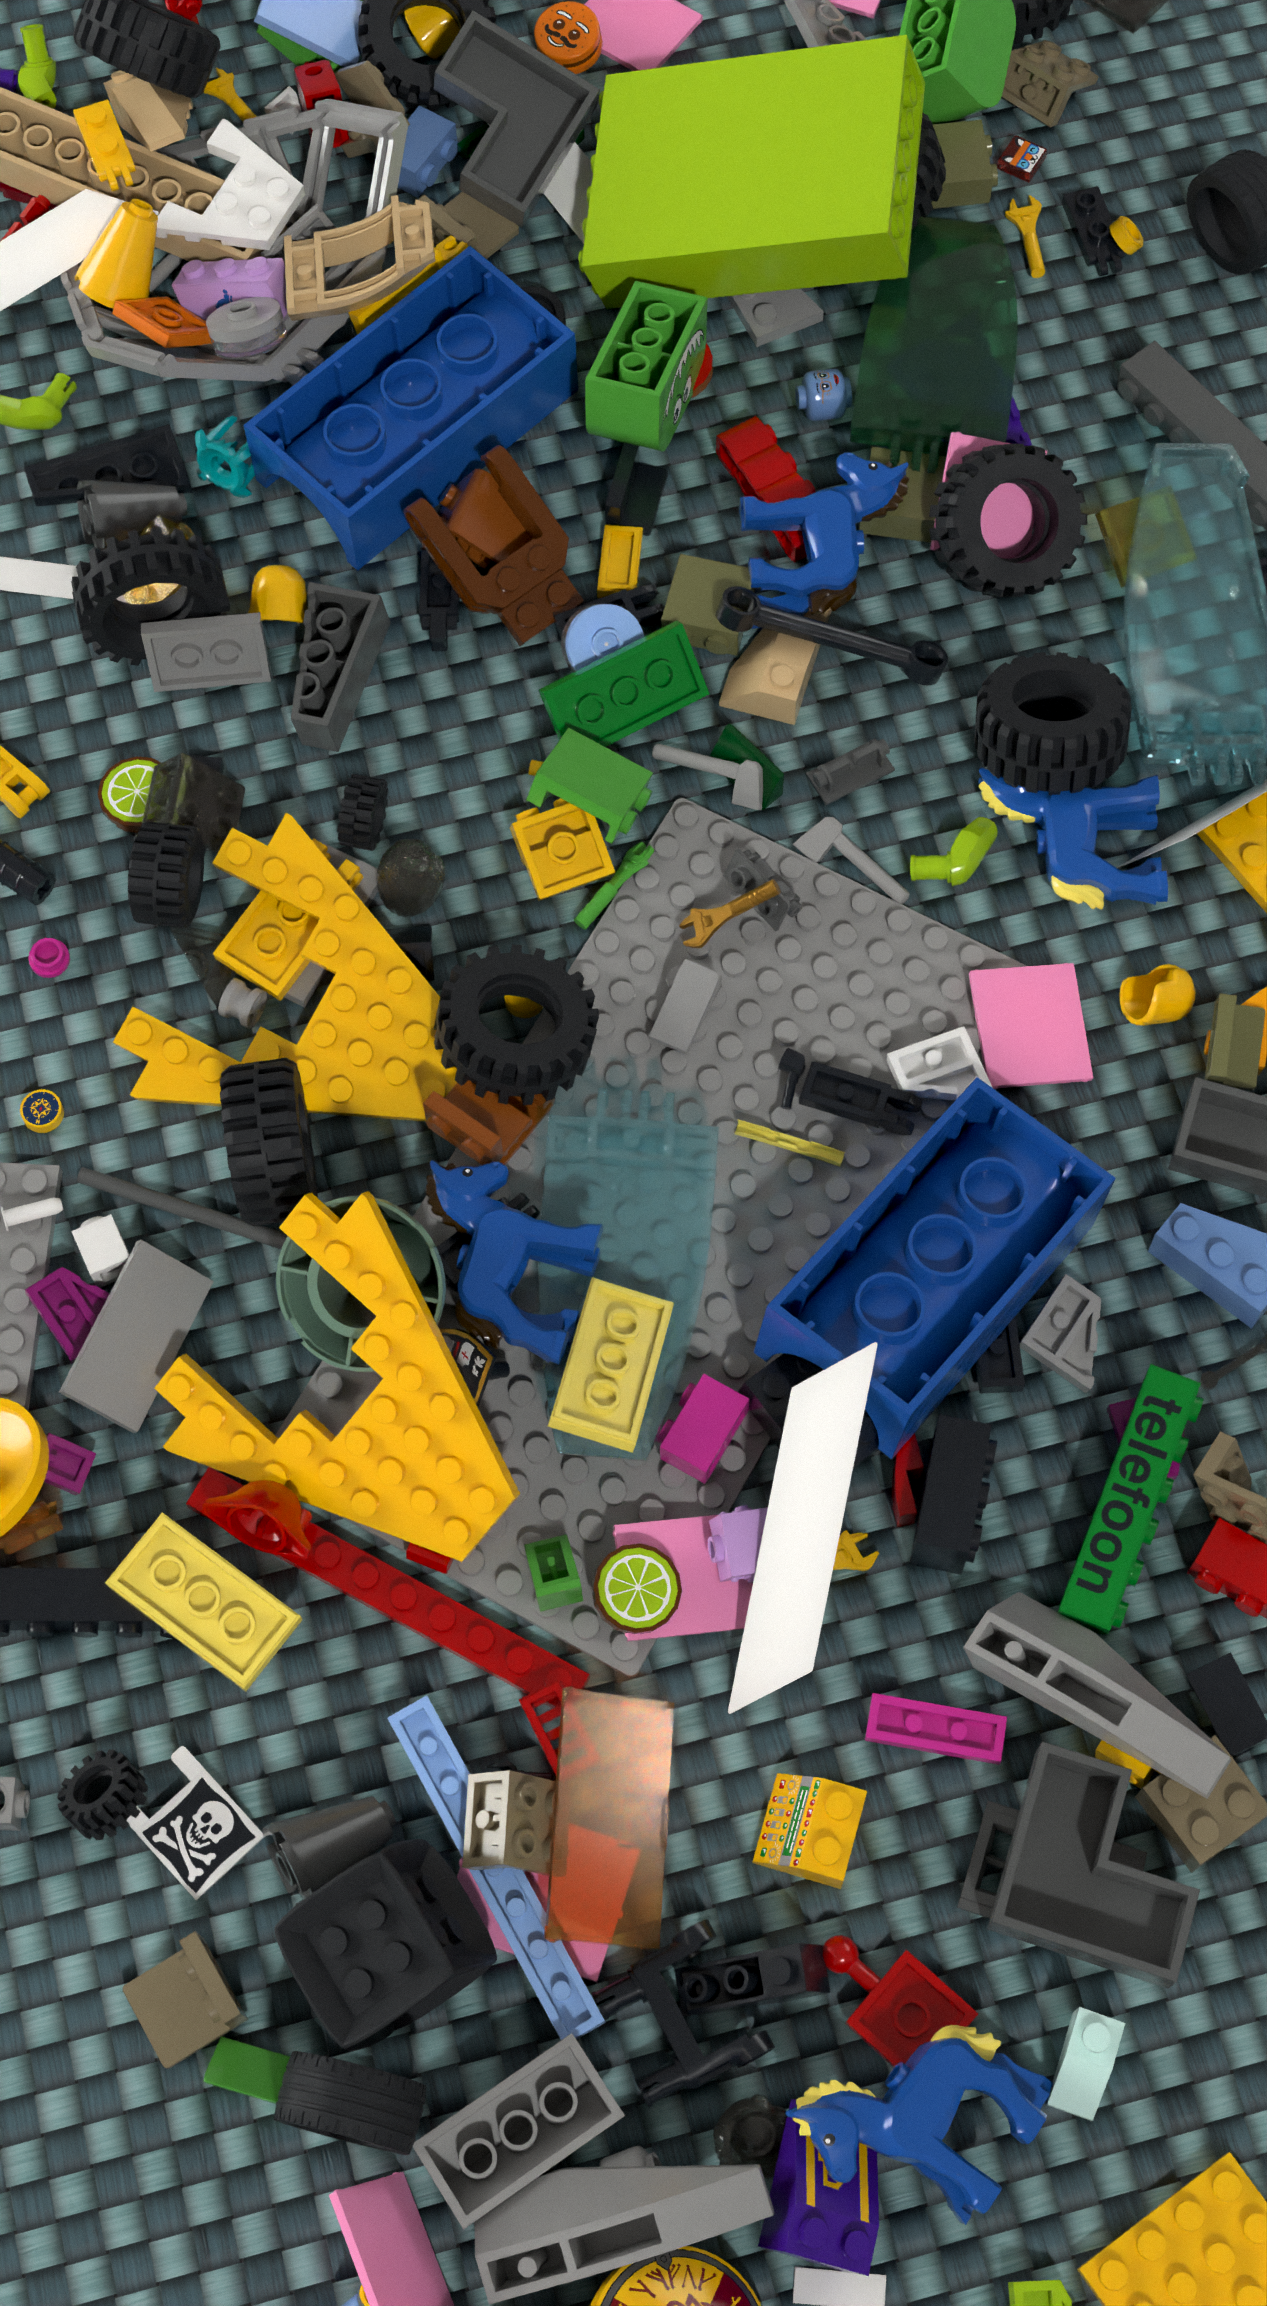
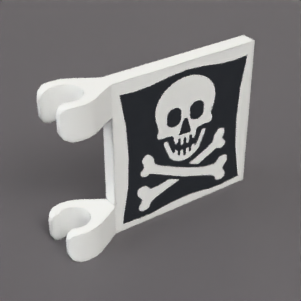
M181 1746L171 1755V1760L186 1775L190 1782L150 1819L136 1806L140 1810L137 1818L130 1816L126 1821L197 1901L265 1836L187 1748Z

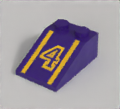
M791 2099L789 2109L797 2107L796 2099ZM787 2116L769 2194L775 2214L764 2219L758 2247L840 2271L869 2276L879 2229L877 2152L858 2142L856 2174L850 2182H836L828 2175L824 2160L813 2145L810 2136H800V2124Z

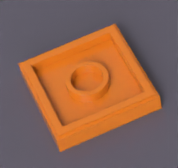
M167 296L115 301L113 315L164 348L215 344L217 342L209 336L205 320Z

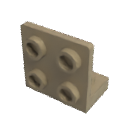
M1043 40L1042 42L1011 51L1002 97L1047 126L1053 127L1058 124L1071 93L1096 84L1099 76L1090 71L1091 67L1088 63L1077 58L1071 59L1061 53L1062 49L1060 46L1051 41Z
M368 60L339 69L334 73L337 81L352 103L402 112L408 126L410 125L405 117V110L402 104L392 97L386 88L382 73ZM349 131L350 138L341 145L348 158L377 151L379 137Z
M461 192L445 206L439 203L435 204L425 194L418 199L430 204L434 247L451 235L456 238L457 244L463 241L467 243L468 247L471 246L487 259L519 234V226L509 221L464 192Z
M1220 1431L1193 1474L1200 1489V1495L1204 1499L1209 1516L1214 1522L1221 1518L1267 1544V1498L1250 1491L1252 1479L1237 1440Z
M511 1770L468 1774L462 1868L471 1870L513 1868L551 1877H563L565 1875L567 1856V1827L570 1806L569 1785Z
M196 1931L179 1941L183 1948L182 1950L128 1982L122 1988L160 2062L167 2069L175 2066L248 2020L205 1939Z

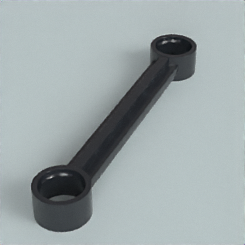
M734 586L726 589L716 611L718 621L729 630L745 632L755 625L902 667L907 677L920 685L929 686L936 684L948 663L947 653L934 642L921 640L915 642L912 647L769 607L761 604L758 596L744 587ZM733 607L740 608V609H742V610L745 611V612L738 611V610L734 609ZM920 660L929 663L931 666L924 664Z

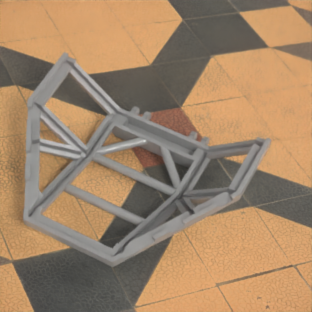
M325 99L317 101L315 103L316 109L299 113L297 108L293 107L246 119L243 123L244 127L238 128V130L252 142H256L258 147L293 176L278 136L312 128V137L303 178L305 196L287 222L286 226L288 229L315 204H318L323 209L336 128L379 137L366 218L379 212L391 203V196L397 194L408 124L402 112ZM217 127L201 131V138L163 147L155 151L209 173L198 167L193 157L209 154L207 141ZM387 246L356 261L332 266L325 273L326 291L352 286L382 273V264L385 261ZM169 253L152 270L149 295L185 259ZM82 262L60 274L62 284L68 293L67 298L76 324L83 336L81 337L83 344L89 354L98 359L160 377L261 382L274 379L284 383L288 381L295 385L307 375L306 371L302 370V366L311 372L324 362V359L317 352L322 349L323 344L336 330L346 324L347 319L350 317L347 312L332 316L292 321L287 313L275 329L251 340L235 343L217 341L215 344L164 348L113 315L111 311L94 305L93 300L78 288L80 280L75 281L76 272ZM102 328L132 339L105 337ZM257 343L249 353L238 350Z

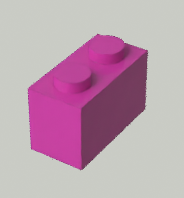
M703 1373L697 1385L690 1383L679 1401V1406L683 1409L675 1422L671 1419L666 1421L658 1435L657 1442L661 1444V1460L706 1484L749 1412V1398Z

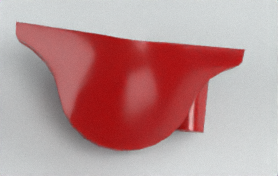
M268 1480L254 1481L246 1484L234 1493L209 1498L203 1503L201 1512L244 1544L269 1554L302 1560L308 1559L311 1545L304 1535V1531L312 1520V1514L308 1510L301 1508L295 1493L283 1484Z

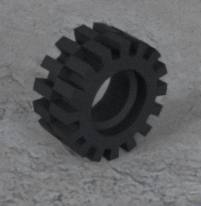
M352 774L351 778L348 779V786H345L344 789L345 796L341 800L342 809L338 817L340 823L338 824L337 832H339L338 841H340V845L369 851L375 850L380 840V832L383 831L384 827L383 820L386 818L385 808L388 806V799H386L388 783L386 780Z
M109 1749L107 1754L103 1750L95 1752L94 1760L89 1755L82 1759L84 1766L79 1769L75 1765L70 1770L74 1775L72 1779L64 1778L61 1784L66 1790L58 1792L57 1798L61 1803L57 1805L62 1815L85 1838L90 1840L92 1836L95 1840H103L105 1833L111 1838L117 1835L116 1827L118 1826L123 1830L130 1825L126 1820L130 1816L137 1818L140 1810L136 1806L144 1805L147 1799L143 1794L148 1791V1785L144 1782L146 1780L144 1776L121 1752L117 1753L115 1750Z

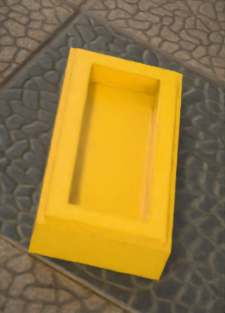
M604 526L597 586L598 598L624 589L629 591L637 588L643 527Z

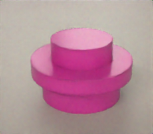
M43 938L32 946L28 960L34 973L44 978L59 976L67 969L70 963V953L63 942L53 938Z

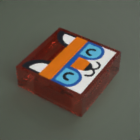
M1015 135L999 158L997 169L1030 183L1046 159L1047 149Z

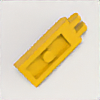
M109 100L73 110L75 121L99 181H108L112 192L119 190L116 177L122 176L126 187L132 186L133 181L130 173L136 171L135 165Z

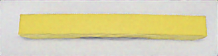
M738 1119L735 1135L774 1145L839 1167L841 1166L845 1154L843 1151Z

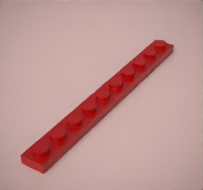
M208 1467L186 1502V1505L189 1509L211 1520L201 1512L206 1499L229 1495L244 1485ZM312 1522L309 1523L304 1531V1535L311 1545L307 1560L274 1555L527 1695L560 1679L574 1707L590 1679V1674ZM558 1697L544 1703L551 1708L561 1705Z

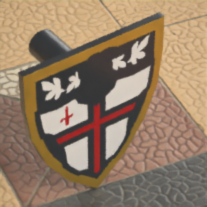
M441 1328L439 1330L477 1407H479L488 1380L508 1377L510 1374L509 1364L506 1361L495 1362L497 1357L473 1334L458 1328Z

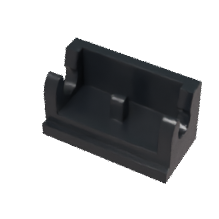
M1231 1652L1186 1674L1217 1736L1233 1758L1267 1744V1720Z

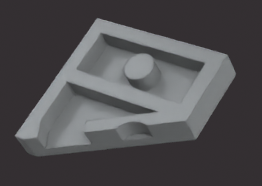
M1065 1274L1025 1332L1019 1345L1028 1354L1084 1393H1087L1094 1385V1377L1092 1376L1093 1356L1097 1351L1098 1342L1096 1323L1100 1318L1102 1298Z

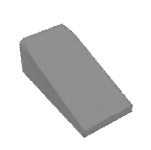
M684 959L649 1034V1039L687 1054L721 988L722 975L701 964Z

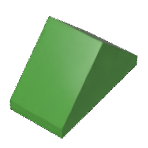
M567 1534L524 1545L540 1612L583 1601L580 1578Z

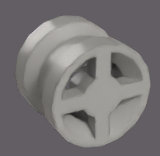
M235 978L231 980L222 994L218 1013L227 1019L235 1017L239 1019L242 1026L251 1029L259 1021L265 1009L267 992L259 988L249 989L244 981Z

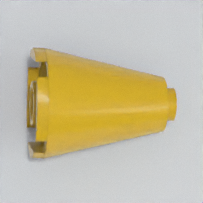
M140 199L123 202L78 268L75 275V281L80 280L78 288L92 300L113 309L115 301L149 298L158 217L153 212V207Z

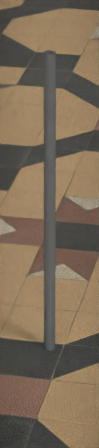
M82 1167L78 1173L77 1182L278 1249H282L287 1238L284 1232L263 1225L252 1226L243 1222L241 1218ZM446 1285L445 1303L456 1306L459 1298L458 1289Z

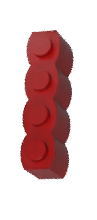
M754 416L716 435V453L729 474L736 479L745 496H755L764 502L775 503L789 498L806 497L816 492L813 484L808 479L804 480L797 473V466L792 455L788 451L783 452L777 445V437L769 424L764 425L758 417ZM770 530L775 534L780 546L794 563L807 557L802 531Z

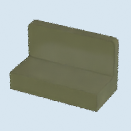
M1220 993L1214 1003L1205 1080L1252 1091L1257 1084L1265 1009L1236 1004L1237 995Z

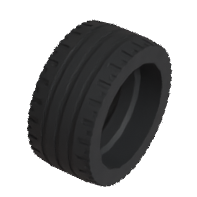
M1241 149L1226 155L1201 171L1189 184L1186 197L1189 219L1200 244H1202L1207 254L1220 267L1235 275L1251 273L1267 264V159L1260 155V153H1256V151Z
M292 2051L286 2066V2072L283 2075V2084L279 2090L278 2102H276L275 2121L366 2147L403 2155L410 2154L420 2125L419 2120L423 2113L426 2085L360 2064L313 2053Z

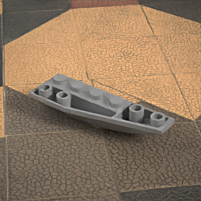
M1017 1592L987 1610L963 1647L972 1667L1207 1799L1231 1762V1758L1095 1632L1021 1592Z
M760 2164L566 2167L540 2175L475 2221V2258L488 2303L493 2304L673 2251L773 2216L775 2212Z

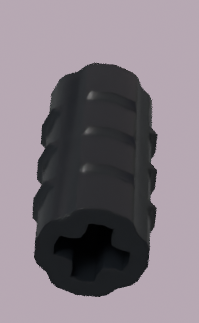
M0 839L1 885L7 886L16 892L17 896H22L32 904L39 905L52 892L56 882L55 875L40 866L39 862H34L25 856L24 852H19L10 846L8 842Z

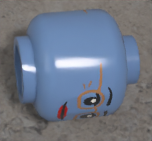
M838 369L817 370L805 373L802 379V386L795 387L797 409H804V413L810 421L841 418L845 414L846 408L852 406V388L849 377H844Z

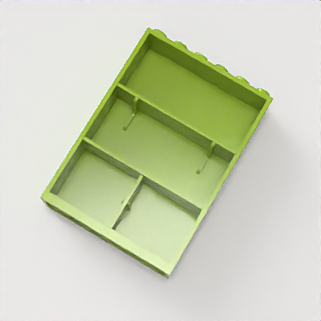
M900 35L606 75L604 91H601L599 95L600 122L596 123L595 126L596 154H593L591 157L592 185L587 188L589 208L588 216L583 220L584 247L583 250H580L578 257L581 272L586 274L592 284L593 292L596 295L598 294L606 309L622 307L635 281L715 298L906 278L908 275L925 81L908 36Z

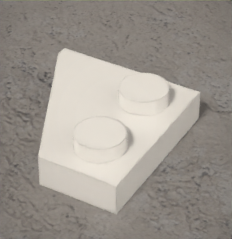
M964 1026L887 1053L886 1061L899 1090L916 1095L919 1098L955 1101L976 1077L992 1087Z

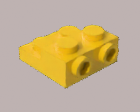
M561 798L554 801V808L540 813L538 807L515 815L517 822L512 823L509 827L522 863L527 868L538 901L615 873L595 816Z

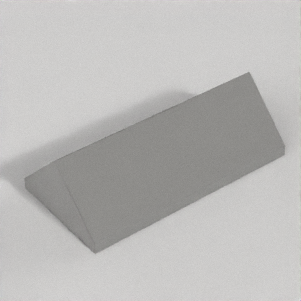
M571 2033L415 2141L413 2148L464 2230L625 2115Z

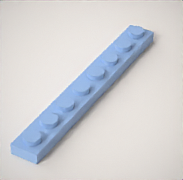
M426 1695L389 1716L387 1719L463 1858L468 1774L470 1773ZM513 1868L469 1869L560 2039L562 2040L572 2033L577 2040L606 2023L523 1870Z

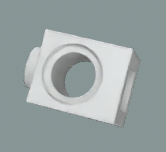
M111 1214L106 1217H92L84 1221L80 1228L71 1232L95 1285L101 1288L117 1280L130 1254Z

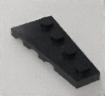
M170 424L24 467L36 507L71 504L85 500L84 490L77 491V484L79 481L87 479L174 486L178 493H193Z

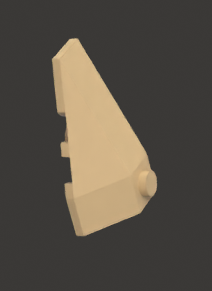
M122 70L111 74L112 80L103 83L119 125L149 151L152 152L185 139L188 129L186 119L190 118L189 110L193 108L191 98L160 88Z
M829 608L824 614L818 612L811 615L810 609L804 617L828 623L832 610ZM762 628L731 667L719 706L795 725L821 644Z

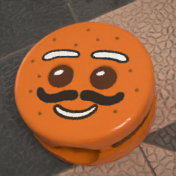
M573 1L554 4L539 16L535 24L534 38L537 51L574 74L588 70L599 59L603 47L600 25L595 13L586 5Z

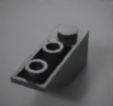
M796 1943L675 1969L683 2017L781 2003L831 1993L827 1967L823 1958V1945Z

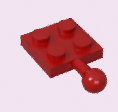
M836 1935L829 1938L823 1945V1958L826 1967L834 1973H847L869 1993L845 2024L893 2067L901 2061L906 2064L920 2045L931 2041L934 2034L942 2027L950 2025L968 2027L979 2014L907 1949L881 1979L858 1958V1948L849 1937Z

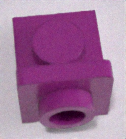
M47 1433L49 1463L44 1482L76 1496L81 1492L96 1453L56 1435Z

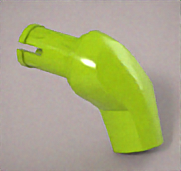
M40 24L23 26L20 28V32L22 33L27 60L24 61V65L21 66L18 74L20 90L26 98L54 109L57 100L52 88L56 78V61L48 56L43 31L44 27Z
M57 373L42 396L16 399L0 395V424L20 430H47L53 428L61 422V409L72 393L76 391V383L72 381L67 386L66 384L71 378L63 373Z
M978 817L961 830L951 847V851H947V855H911V881L947 879V882L951 883L952 886L967 882L996 840L998 834L996 824L988 818Z

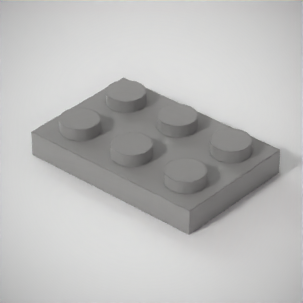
M260 612L141 623V636L154 692L271 682V668Z

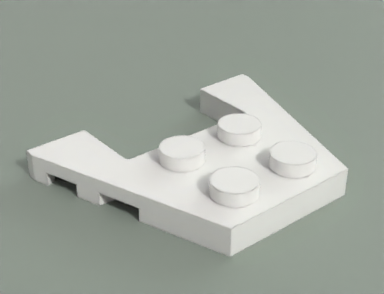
M222 119L207 141L208 152L236 165L203 215L168 201L158 215L156 237L167 238L168 234L185 236L186 241L200 242L202 238L221 240L222 245L270 250L305 196L304 185L226 119Z

